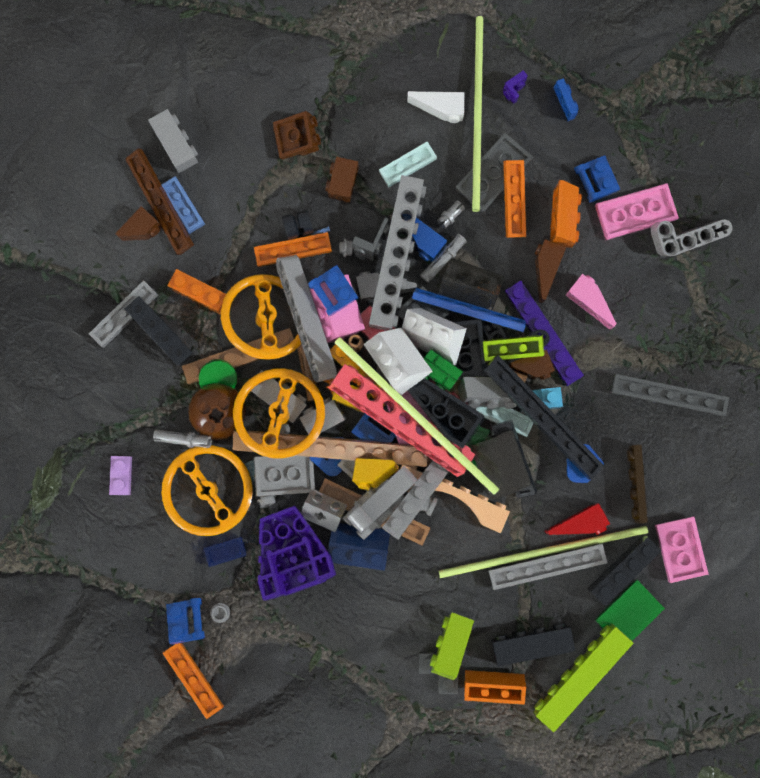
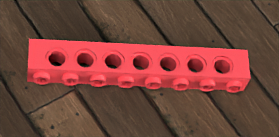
M344 364L329 385V389L456 477L465 473L466 468L455 457H451L439 442L438 446H435L432 443V438L434 437L389 394L376 386L372 379L360 375L356 368ZM350 382H355L358 389H353L350 386ZM366 393L372 394L374 401H370ZM383 404L389 406L390 412H386L383 409ZM400 415L405 417L406 424L400 421ZM430 422L440 432V430L435 426V424L433 422ZM416 427L421 428L422 435L416 432ZM451 442L468 460L472 461L475 454L471 452L468 446L462 449Z

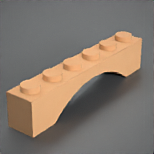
M401 466V468L405 466L417 479L423 474L417 471V466ZM447 479L442 480L435 491H441L460 499L470 507L481 525L498 533L502 532L510 511L505 510L507 506L496 502L494 505L489 503V498L478 494L476 497L470 494L471 490L462 486L459 489L452 486L453 482Z

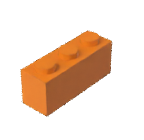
M176 269L167 286L172 291L221 315V308L226 294Z
M465 670L464 701L525 705L526 682L524 674Z

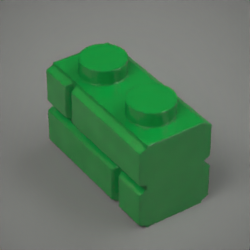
M430 350L424 360L433 372L425 378L427 380L430 379L436 383L435 385L449 393L463 371L433 350Z

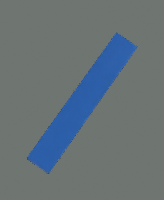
M419 288L415 289L412 299L521 332H524L526 326L525 320Z

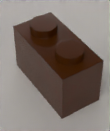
M336 157L335 163H331L330 173L332 176L331 180H327L325 188L329 198L351 202L359 168L358 161Z

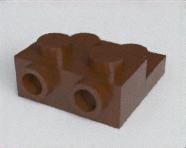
M304 111L273 122L279 157L284 160L299 154L304 156L319 151L318 145L321 144V139L315 132L317 120L312 114Z

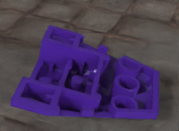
M297 506L260 519L259 544H261V556H259L258 563H261L260 575H258V584L263 601L296 593L323 583L336 575L330 554Z

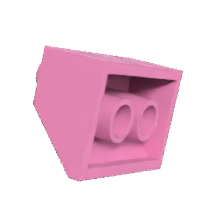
M344 275L349 284L351 285L349 276ZM325 282L322 283L320 286L333 306L336 305L338 301ZM310 288L327 343L335 342L339 337L345 340L365 330L356 300L329 317L326 313L327 309L316 292Z

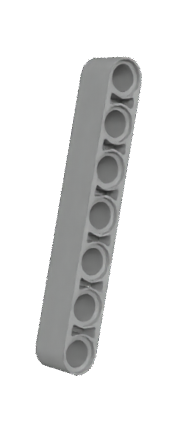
M291 255L277 258L276 268L312 377L315 382L333 379L337 375L336 367L299 257Z

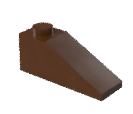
M546 239L542 244H538L534 253L537 255L535 264L540 303H543L547 298L566 247Z

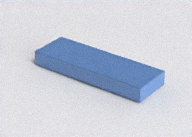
M176 176L161 184L189 234L205 225Z

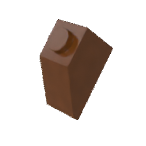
M141 206L115 234L122 241L149 240L159 233L162 226Z
M547 349L544 350V356L526 357L509 364L513 370L528 375L527 377L534 380L540 378V381L550 378V374L555 371Z

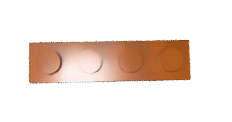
M524 160L504 161L506 238L526 237Z
M328 232L254 247L258 267L276 264L277 258L297 255L300 259L332 252Z
M182 643L175 644L163 652V655L206 719L224 707Z

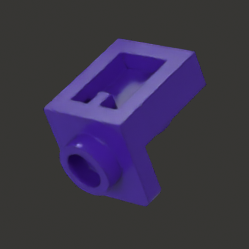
M524 70L507 81L503 88L505 98L509 101L511 100L513 104L519 98V94L516 91L521 90L526 85L525 82L528 76Z

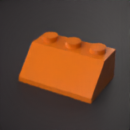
M559 180L553 191L550 241L563 247L572 248L579 240V231H576V227L580 222L578 205L580 206L582 196L579 194V187L564 180Z

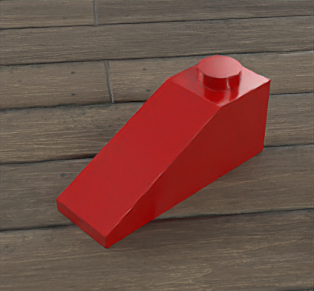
M594 503L546 529L545 532L548 535L596 533L597 535L606 531V526L610 525V522L600 504Z

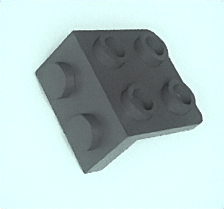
M384 218L373 244L356 236L354 237L352 250L355 257L361 260L366 258L370 261H374L375 257L379 258L383 249L382 241H386L389 234L390 225L388 218Z

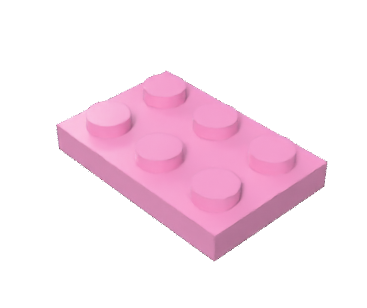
M694 517L655 525L669 583L708 575Z

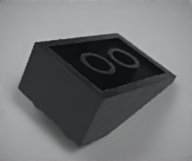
M481 319L453 322L467 328L457 363L454 365L463 371L458 380H462L463 377H487V374L483 371L486 367V361L484 360Z

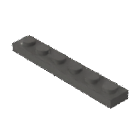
M619 374L614 375L611 389L612 394L723 417L726 416L729 397Z

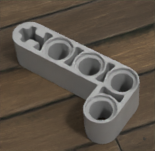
M728 220L713 221L677 235L672 223L669 221L656 222L651 226V235L656 251L663 257L675 256L724 238L732 232V224ZM661 225L665 228L663 235L659 232ZM722 227V229L719 230V232H714L713 230ZM702 230L705 232L704 239H701L700 237ZM684 237L688 239V244L686 246H684L683 244ZM667 243L670 245V251L668 253L665 250V245Z
M403 466L347 519L362 534L405 494L418 479Z

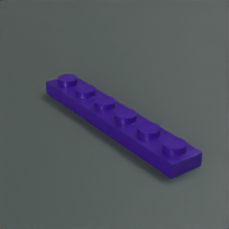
M522 281L505 290V294L522 320L526 321V326L531 333L537 330L548 332L550 342L544 347V350L547 349L553 367L565 385L569 386L583 377V373Z

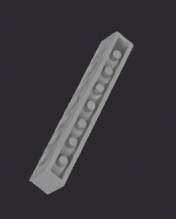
M401 175L369 321V327L388 331L392 330L393 327H397L399 316L395 315L396 309L401 308L403 299L399 295L401 290H405L407 279L403 278L404 272L409 271L411 262L407 258L409 253H413L415 242L411 241L412 235L417 234L419 225L415 221L417 216H421L423 205L419 204L420 198L425 197L427 188L423 186V179ZM407 196H413L416 200L413 202H408L405 198ZM403 214H409L412 218L408 221H405L401 218V216ZM400 232H405L408 235V237L405 239L398 238L397 234ZM396 250H400L404 255L397 258L393 253ZM395 268L399 270L400 274L398 276H391L389 271ZM393 287L396 292L393 295H388L385 289ZM388 305L392 311L389 314H384L381 308Z

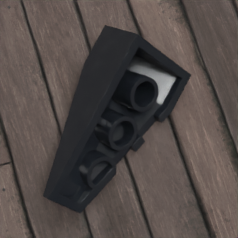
M423 378L408 390L409 394L444 437L462 449L472 439L484 421L482 413L426 378Z

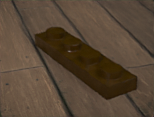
M631 445L627 450V459L631 464V469L628 471L629 480H632L630 498L634 503L631 514L632 518L635 519V523H648L642 445Z

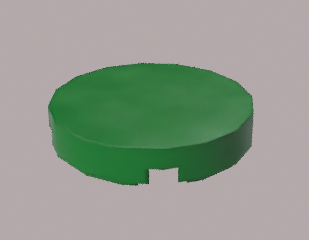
M213 359L201 367L199 372L200 387L220 383L235 389L237 372L228 361Z

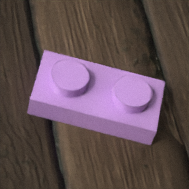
M111 456L109 495H131V456Z

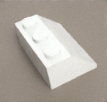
M422 308L407 309L402 329L416 348L427 353L433 350L451 364L456 365L467 328Z
M402 328L379 332L363 344L392 387L400 395L433 372Z

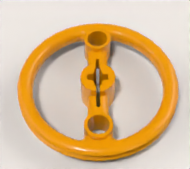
M265 274L246 277L231 287L223 300L221 323L229 341L243 353L259 359H277L295 351L301 345L299 335H297L288 345L282 348L277 347V338L273 333V323L277 312L274 306L270 304V292L272 290L271 285L282 289L283 286L280 277ZM252 285L255 286V295L259 301V309L255 321L262 331L261 349L254 348L243 342L233 330L230 322V307L233 299L240 291ZM259 288H265L267 292H262ZM264 341L272 342L273 346H267Z
M283 368L266 370L249 379L239 391L233 408L234 425L243 443L257 454L269 458H287L302 453L316 441L321 433L325 419L323 398L316 385L303 374ZM280 378V391L277 401L273 402L269 407L271 418L269 428L263 435L262 443L258 444L249 436L243 425V404L255 386L268 379ZM286 382L292 383V387L289 389H284L282 386ZM300 383L308 389L315 401V424L309 435L299 444L286 449H278V437L281 426L288 421L290 416L287 407L291 394L295 391V385ZM282 409L283 414L281 413V414H279V416L277 417V416H276V413H278L279 410ZM269 437L276 438L274 444H266V440Z
M211 445L210 448L194 447L188 449L176 457L164 475L161 493L164 508L168 516L178 527L198 536H212L230 530L242 520L250 506L253 488L249 471L241 459L225 448ZM201 454L219 455L229 460L237 468L243 481L244 493L242 503L236 513H233L229 507L224 505L217 495V485L212 481H207L199 469V463L195 460V456ZM192 461L195 468L192 472H188L186 465ZM178 468H181L185 474H188L196 484L197 496L202 500H207L213 508L215 517L220 522L218 526H195L185 521L177 513L171 499V483ZM204 487H211L209 490L210 495L203 493L205 491ZM223 508L228 511V517L225 520L219 516Z

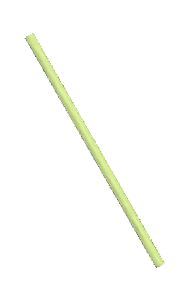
M482 16L476 17L473 212L480 211Z
M340 337L334 342L493 494L498 492L499 488L346 342Z
M647 526L438 570L439 577L453 576L647 534L648 529Z

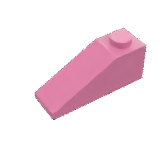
M582 274L566 293V296L611 330L615 327L616 322L598 285L595 284V280L592 277Z

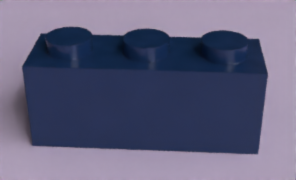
M339 523L336 532L331 531L328 553L333 563L385 571L390 534L387 531L376 528L365 540L356 533L357 529L353 525Z

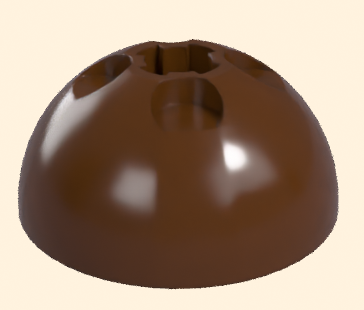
M220 383L209 384L199 389L192 397L188 410L193 428L202 436H210L212 440H223L233 436V431L236 430L233 420V408L239 392L228 385ZM244 402V404H243V409H242V420H243V423H244L245 417H246V406H245V402Z

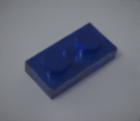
M242 537L204 548L209 567L247 556Z

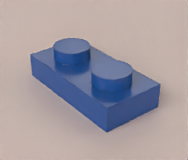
M563 78L556 81L554 91L567 121L575 119L579 109L577 102L573 101L569 84H566Z

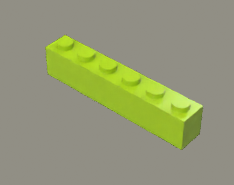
M615 625L605 626L600 632L601 636L597 641L593 640L588 645V651L576 658L572 669H567L561 676L562 680L557 685H552L548 690L546 698L544 700L540 699L534 707L535 716L551 731L555 732L633 645V642Z

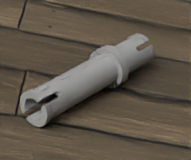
M457 234L451 243L443 247L444 250L420 274V277L429 283L445 264L456 256L458 250L467 242L462 235Z
M156 429L153 434L155 442L187 445L190 448L194 446L210 448L212 444L210 436L196 435L194 432H189L188 434Z

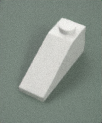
M408 91V103L450 123L463 121L464 92Z

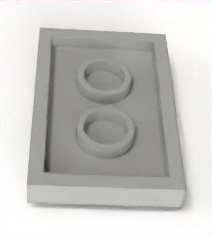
M254 457L256 496L310 493L312 489L315 490L314 467L309 457Z

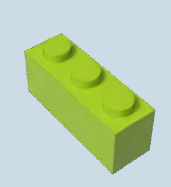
M543 335L483 341L485 361H491L497 355L503 360L538 357L545 354Z
M453 612L448 617L445 616L442 628H444L443 635H439L436 642V647L439 648L437 654H433L430 661L432 673L451 680L457 678L474 620Z

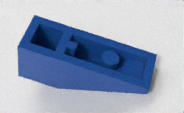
M403 214L401 216V218L405 221H408L412 218L409 214ZM416 218L415 223H419L417 234L412 235V241L415 242L414 245L419 252V256L425 261L430 260L432 262L443 250L447 240Z

